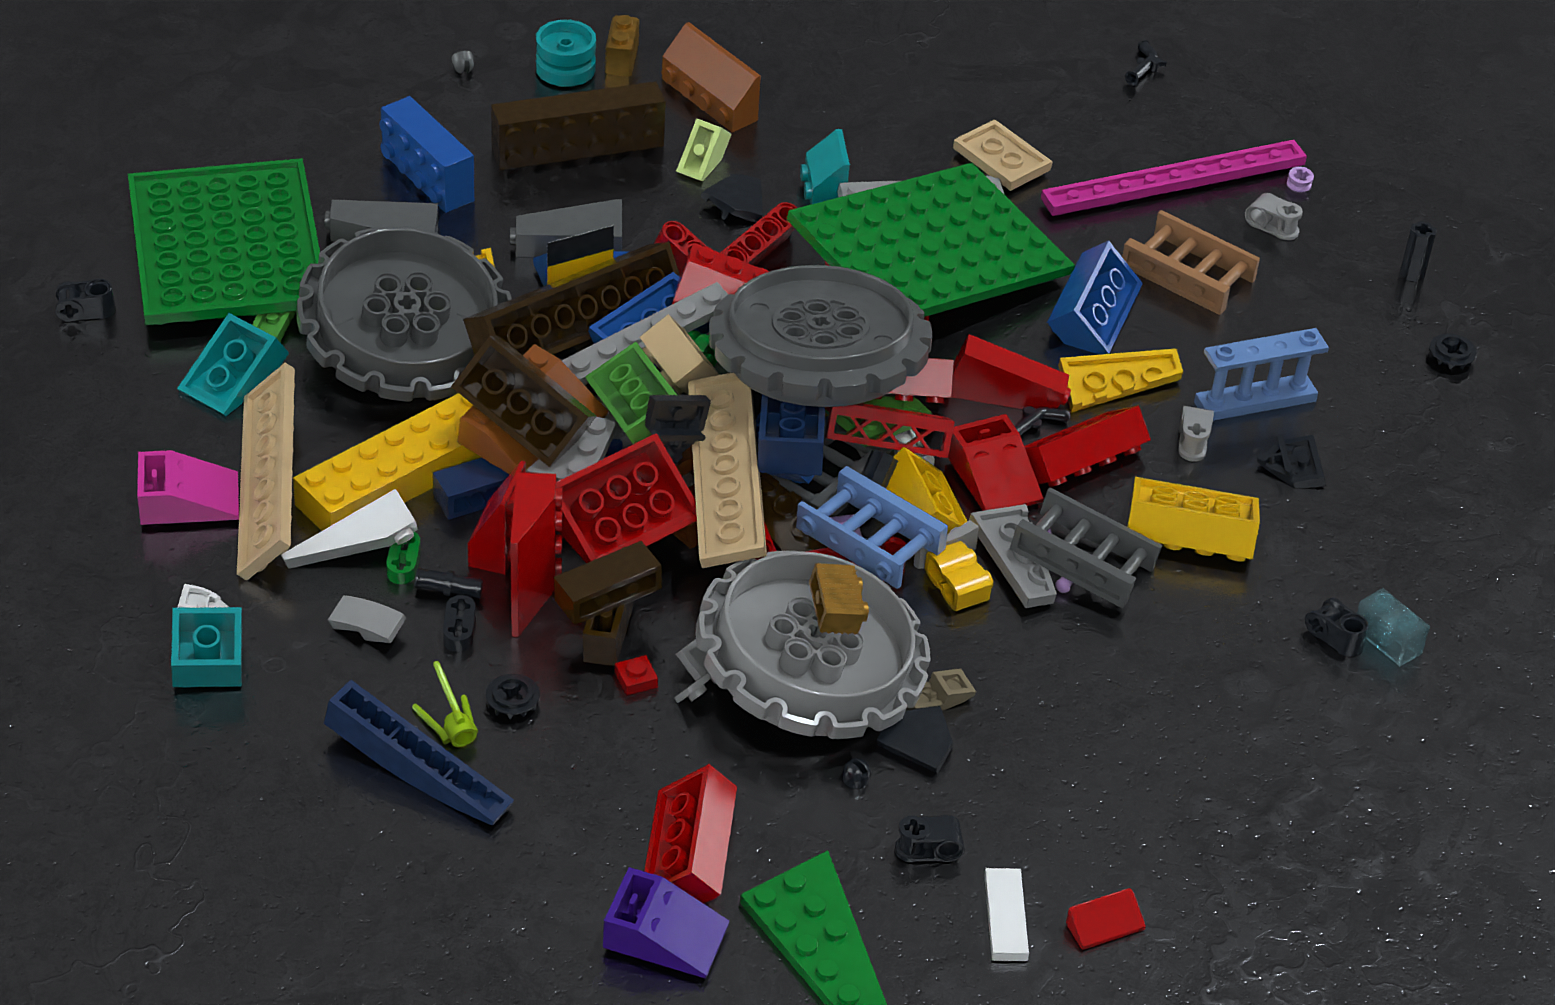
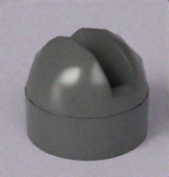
M461 51L451 56L452 65L459 74H463L464 70L466 73L473 70L474 58L472 52Z

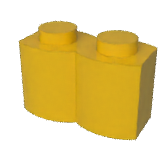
M962 541L946 545L945 550L938 556L930 551L927 552L924 567L932 583L940 589L944 599L954 611L990 600L993 578L988 570H984L977 563V557L973 549L968 548Z

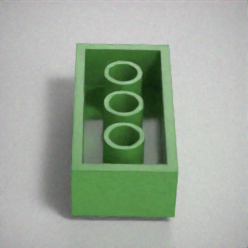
M634 342L585 376L614 420L617 421V424L632 444L651 436L645 427L649 396L677 395L637 342Z

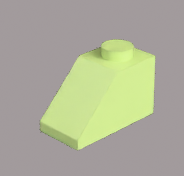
M696 119L676 172L703 182L722 160L732 134L722 127Z

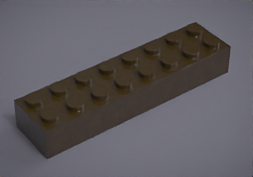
M670 242L643 246L464 318L463 321L474 355L489 336H500L522 355L534 344L553 355L591 339L588 331L591 325L672 272L680 277Z

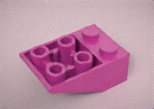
M171 450L138 452L137 498L140 524L239 520L238 471Z

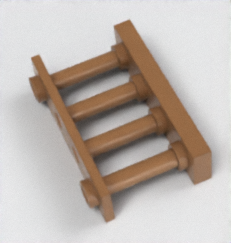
M1162 210L1158 212L1154 236L1145 244L1130 238L1124 244L1122 256L1134 273L1219 315L1226 310L1230 286L1239 277L1253 283L1256 280L1260 261L1259 257ZM1164 241L1178 246L1169 257L1156 251ZM1189 253L1203 259L1194 269L1180 262ZM1214 265L1228 271L1219 281L1205 275Z

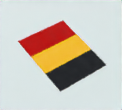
M614 225L547 243V285L613 259Z

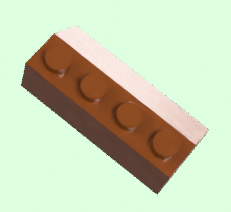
M690 22L684 24L663 55L662 79L732 133L758 121L761 76Z

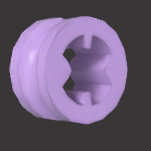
M1294 167L1289 172L1287 186L1293 191L1306 192L1311 189L1314 175L1311 170L1305 167Z

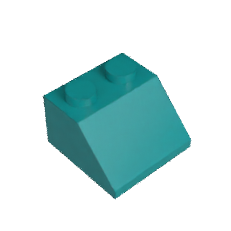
M836 129L806 152L805 164L800 166L801 181H806L804 183L805 200H810V205L838 198L839 183L848 182L850 164L842 129Z

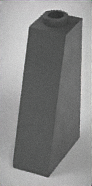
M622 199L516 216V228L510 227V245H516V257H537L547 253V243L614 225L613 251H622Z
M332 200L331 211H325V229H330V239L333 242L341 238L350 241L354 238L355 232L376 227H417L428 229L438 234V203Z

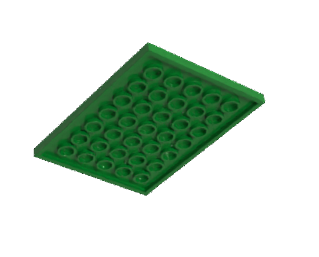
M303 158L128 173L145 325H163L173 322H193L215 318L224 319L228 313L234 316H255L257 314L296 311L297 300L300 298L299 286L303 274L310 264H318L320 253Z
M973 163L789 210L787 221L830 266L862 271L887 281L899 289L906 298L915 302L924 311V317L1071 275L1075 268V264Z

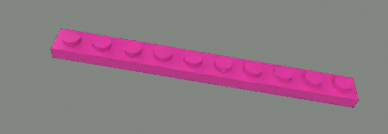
M1289 140L1043 189L1041 200L1051 215L1055 216L1305 165L1307 156L1295 140Z

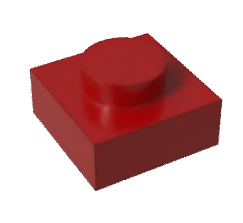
M647 655L615 663V674L626 696L658 687V677Z

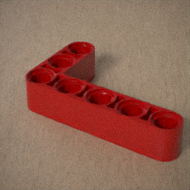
M788 202L778 204L720 253L756 266L789 238L794 227L787 221L788 212L797 207ZM677 221L666 222L654 244L670 242L679 275L693 243L706 246L683 224Z

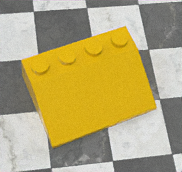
M1135 477L1127 524L1128 528L1157 543H1162L1165 548L1171 550H1181L1182 547L1195 549L1196 553L1205 556L1219 553L1225 554L1228 559L1234 561H1245V558L1253 559L1260 525L1259 498Z

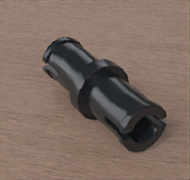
M418 567L415 588L443 592L444 596L449 597L451 594L480 599L483 578L478 579L456 575L455 571L452 570L444 573Z

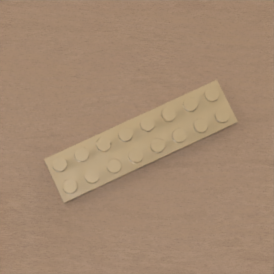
M287 363L282 364L244 396L237 575L245 580L250 579L257 572L263 571L268 563L278 555L285 553L291 545L295 368Z
M735 373L688 381L689 395H706L711 400L705 428L702 431L706 439L703 442L696 441L692 445L699 560L702 568L767 556L761 479L757 465L758 443L753 389L744 384Z

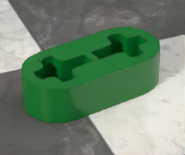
M414 532V536L409 541L400 545L395 543L389 547L386 561L387 577L395 584L410 583L416 576L421 553L420 536L416 532ZM404 544H408L407 550H402ZM400 563L406 564L403 570H399Z

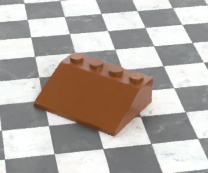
M536 344L523 355L597 417L605 418L608 415V410L559 358ZM474 405L460 418L457 442L506 473L510 474L520 461H526L527 473V469L538 460L535 455Z

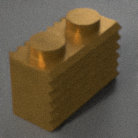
M615 15L612 18L605 48V73L620 76L632 75L639 46L638 18L628 15Z
M815 563L809 585L819 631L822 634L824 632L828 634L831 632L834 634L840 633L841 635L844 633L848 635L851 633L854 635L858 634L862 622L867 621L869 608L868 603L862 600L863 581L861 577H857L855 565Z

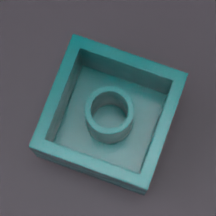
M242 607L173 608L171 655L173 687L242 686Z

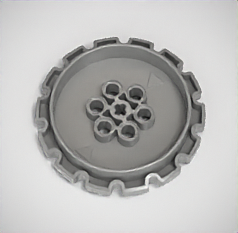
M773 551L767 552V556L759 560L754 558L738 561L726 568L723 579L715 578L712 581L699 609L700 613L696 623L697 647L699 650L707 652L704 666L716 684L722 689L727 688L734 696L733 701L755 717L796 734L810 737L828 736L831 739H848L864 736L867 727H871L876 731H882L894 725L903 718L906 708H913L920 698L928 678L926 671L931 659L927 637L917 632L920 620L904 599L898 598L888 584L862 567L855 565L857 577H861L863 581L861 595L862 600L868 603L869 613L867 621L862 622L860 631L856 635L853 633L841 635L840 633L834 634L833 632L830 634L824 632L822 634L819 631L809 585L815 563L855 565L844 559L815 552Z

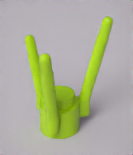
M435 661L433 666L452 713L445 717L443 729L419 705L413 704L412 709L440 736L443 744L451 742L455 747H464L473 742L478 733L467 696H461L462 713L439 661Z

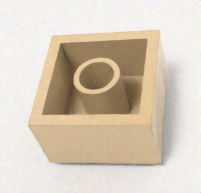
M669 314L639 337L646 345L642 350L651 362L655 363L661 370L662 376L679 395L683 392L689 395L688 381L720 375L687 331Z

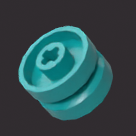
M556 20L548 22L539 28L536 33V73L542 80L560 87H573L584 84L592 79L596 72V33L591 27L579 21Z

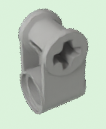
M1263 193L1246 209L1245 218L1254 228L1261 229L1282 240H1294L1299 235L1297 225L1303 211L1295 203L1285 201L1271 193Z
M1183 405L1179 426L1178 452L1185 460L1200 461L1205 457L1207 440L1212 429L1214 410Z

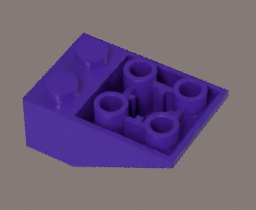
M629 867L604 919L603 948L706 978L730 921L664 877Z

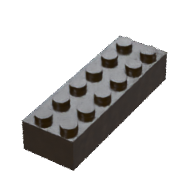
M657 81L491 104L492 152L499 170L663 147L666 101Z

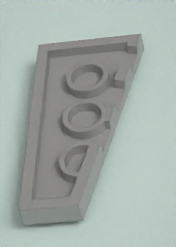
M1027 505L972 512L969 520L979 526V539L1024 607L1030 608L1053 604L1057 593L1049 570L1009 549L1019 522L1022 519L1029 522Z

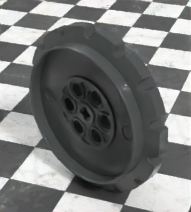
M400 226L399 228L376 227L355 232L354 238L350 241L342 238L338 239L319 253L318 264H310L303 274L299 286L300 298L297 300L296 314L300 333L307 335V349L322 367H334L336 369L335 377L338 380L362 392L369 390L378 393L379 397L385 399L412 401L413 398L425 397L426 400L431 401L458 394L451 386L475 356L463 319L509 301L512 297L509 291L501 290L503 278L496 268L487 259H478L473 254L474 249L453 237L442 236L423 228Z
M804 265L781 268L761 274L739 287L735 294L725 296L715 307L714 316L710 318L709 344L710 348L715 349V359L726 371L735 373L744 384L765 396L803 406L838 407L864 403L879 398L905 384L906 376H916L928 362V353L931 352L932 328L930 322L924 320V311L915 302L906 298L899 289L879 277L844 267Z

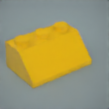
M905 447L893 456L898 460V463L888 483L887 490L948 525L947 534L953 528L960 527L967 522L941 470Z

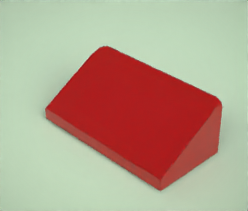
M1131 888L1072 906L1068 910L1066 920L1067 927L1082 950L1145 930L1146 928L1135 894Z

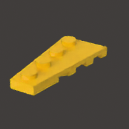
M1177 349L1060 358L1058 364L1061 372L1069 374L1067 387L1071 389L1068 398L1071 413L1181 380L1183 375Z

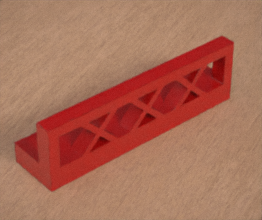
M866 403L825 408L829 412L825 438L894 450H901L905 447L913 453L948 458L955 421L948 417ZM837 415L850 417L855 427L846 434L835 433ZM855 418H860V419H865V420L862 421V422L859 424ZM872 421L880 422L886 431L876 439L868 438L862 429ZM886 423L896 424V425H894L893 427H891V428L889 429V427L887 426ZM902 426H909L916 435L906 444L899 443L893 435ZM916 428H921V429H926V430H924L923 432L919 433ZM859 431L863 437L854 436V434ZM932 431L944 432L941 450L929 448L923 438ZM890 436L893 442L884 441V439ZM920 441L923 447L915 446L914 444Z

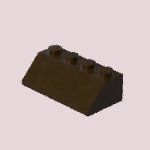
M500 336L488 337L451 386L548 467L555 464L581 438L597 417Z

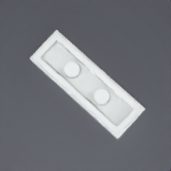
M986 868L984 878L992 961H1028L1029 949L1021 869Z

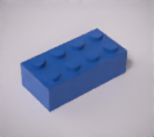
M411 96L381 107L380 129L382 131V143L380 148L383 156L392 161L402 174H405L412 180L414 185L421 189L430 198L432 203H438V206L445 213L475 201L474 155Z

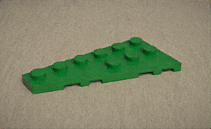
M828 850L740 895V904L825 1005H887Z

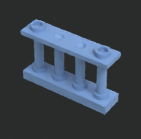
M1317 328L1206 347L1204 353L1215 370L1212 390L1196 393L1194 403L1197 408L1214 410V421L1316 402L1318 391L1307 376L1311 355L1328 352L1329 347ZM1298 358L1295 375L1280 378L1284 360ZM1271 362L1267 380L1252 383L1256 365ZM1243 367L1240 384L1225 388L1228 370Z
M848 466L839 471L836 495L817 510L803 501L798 504L797 529L896 589L902 586L904 563L915 553L925 548L938 556L946 548L948 525ZM846 502L860 509L842 525L829 517ZM871 517L885 524L868 540L854 532ZM897 532L911 540L894 555L880 548L883 543Z

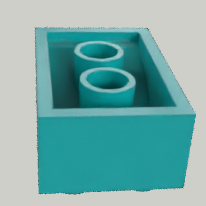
M228 313L177 389L227 417L244 402L246 394L282 365L289 352L276 337Z

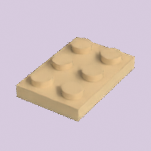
M995 119L954 139V150L989 176L999 178L1001 184L1010 191L1050 171L1052 167V161Z

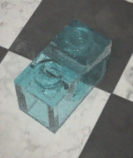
M1384 588L1360 601L1357 614L1365 617L1369 623L1366 639L1399 667L1423 653L1430 626Z

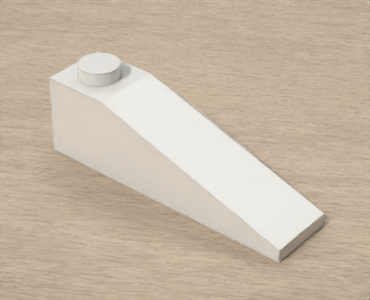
M394 489L286 551L281 556L288 569L389 547L395 543L400 545L409 541L418 528L397 490Z

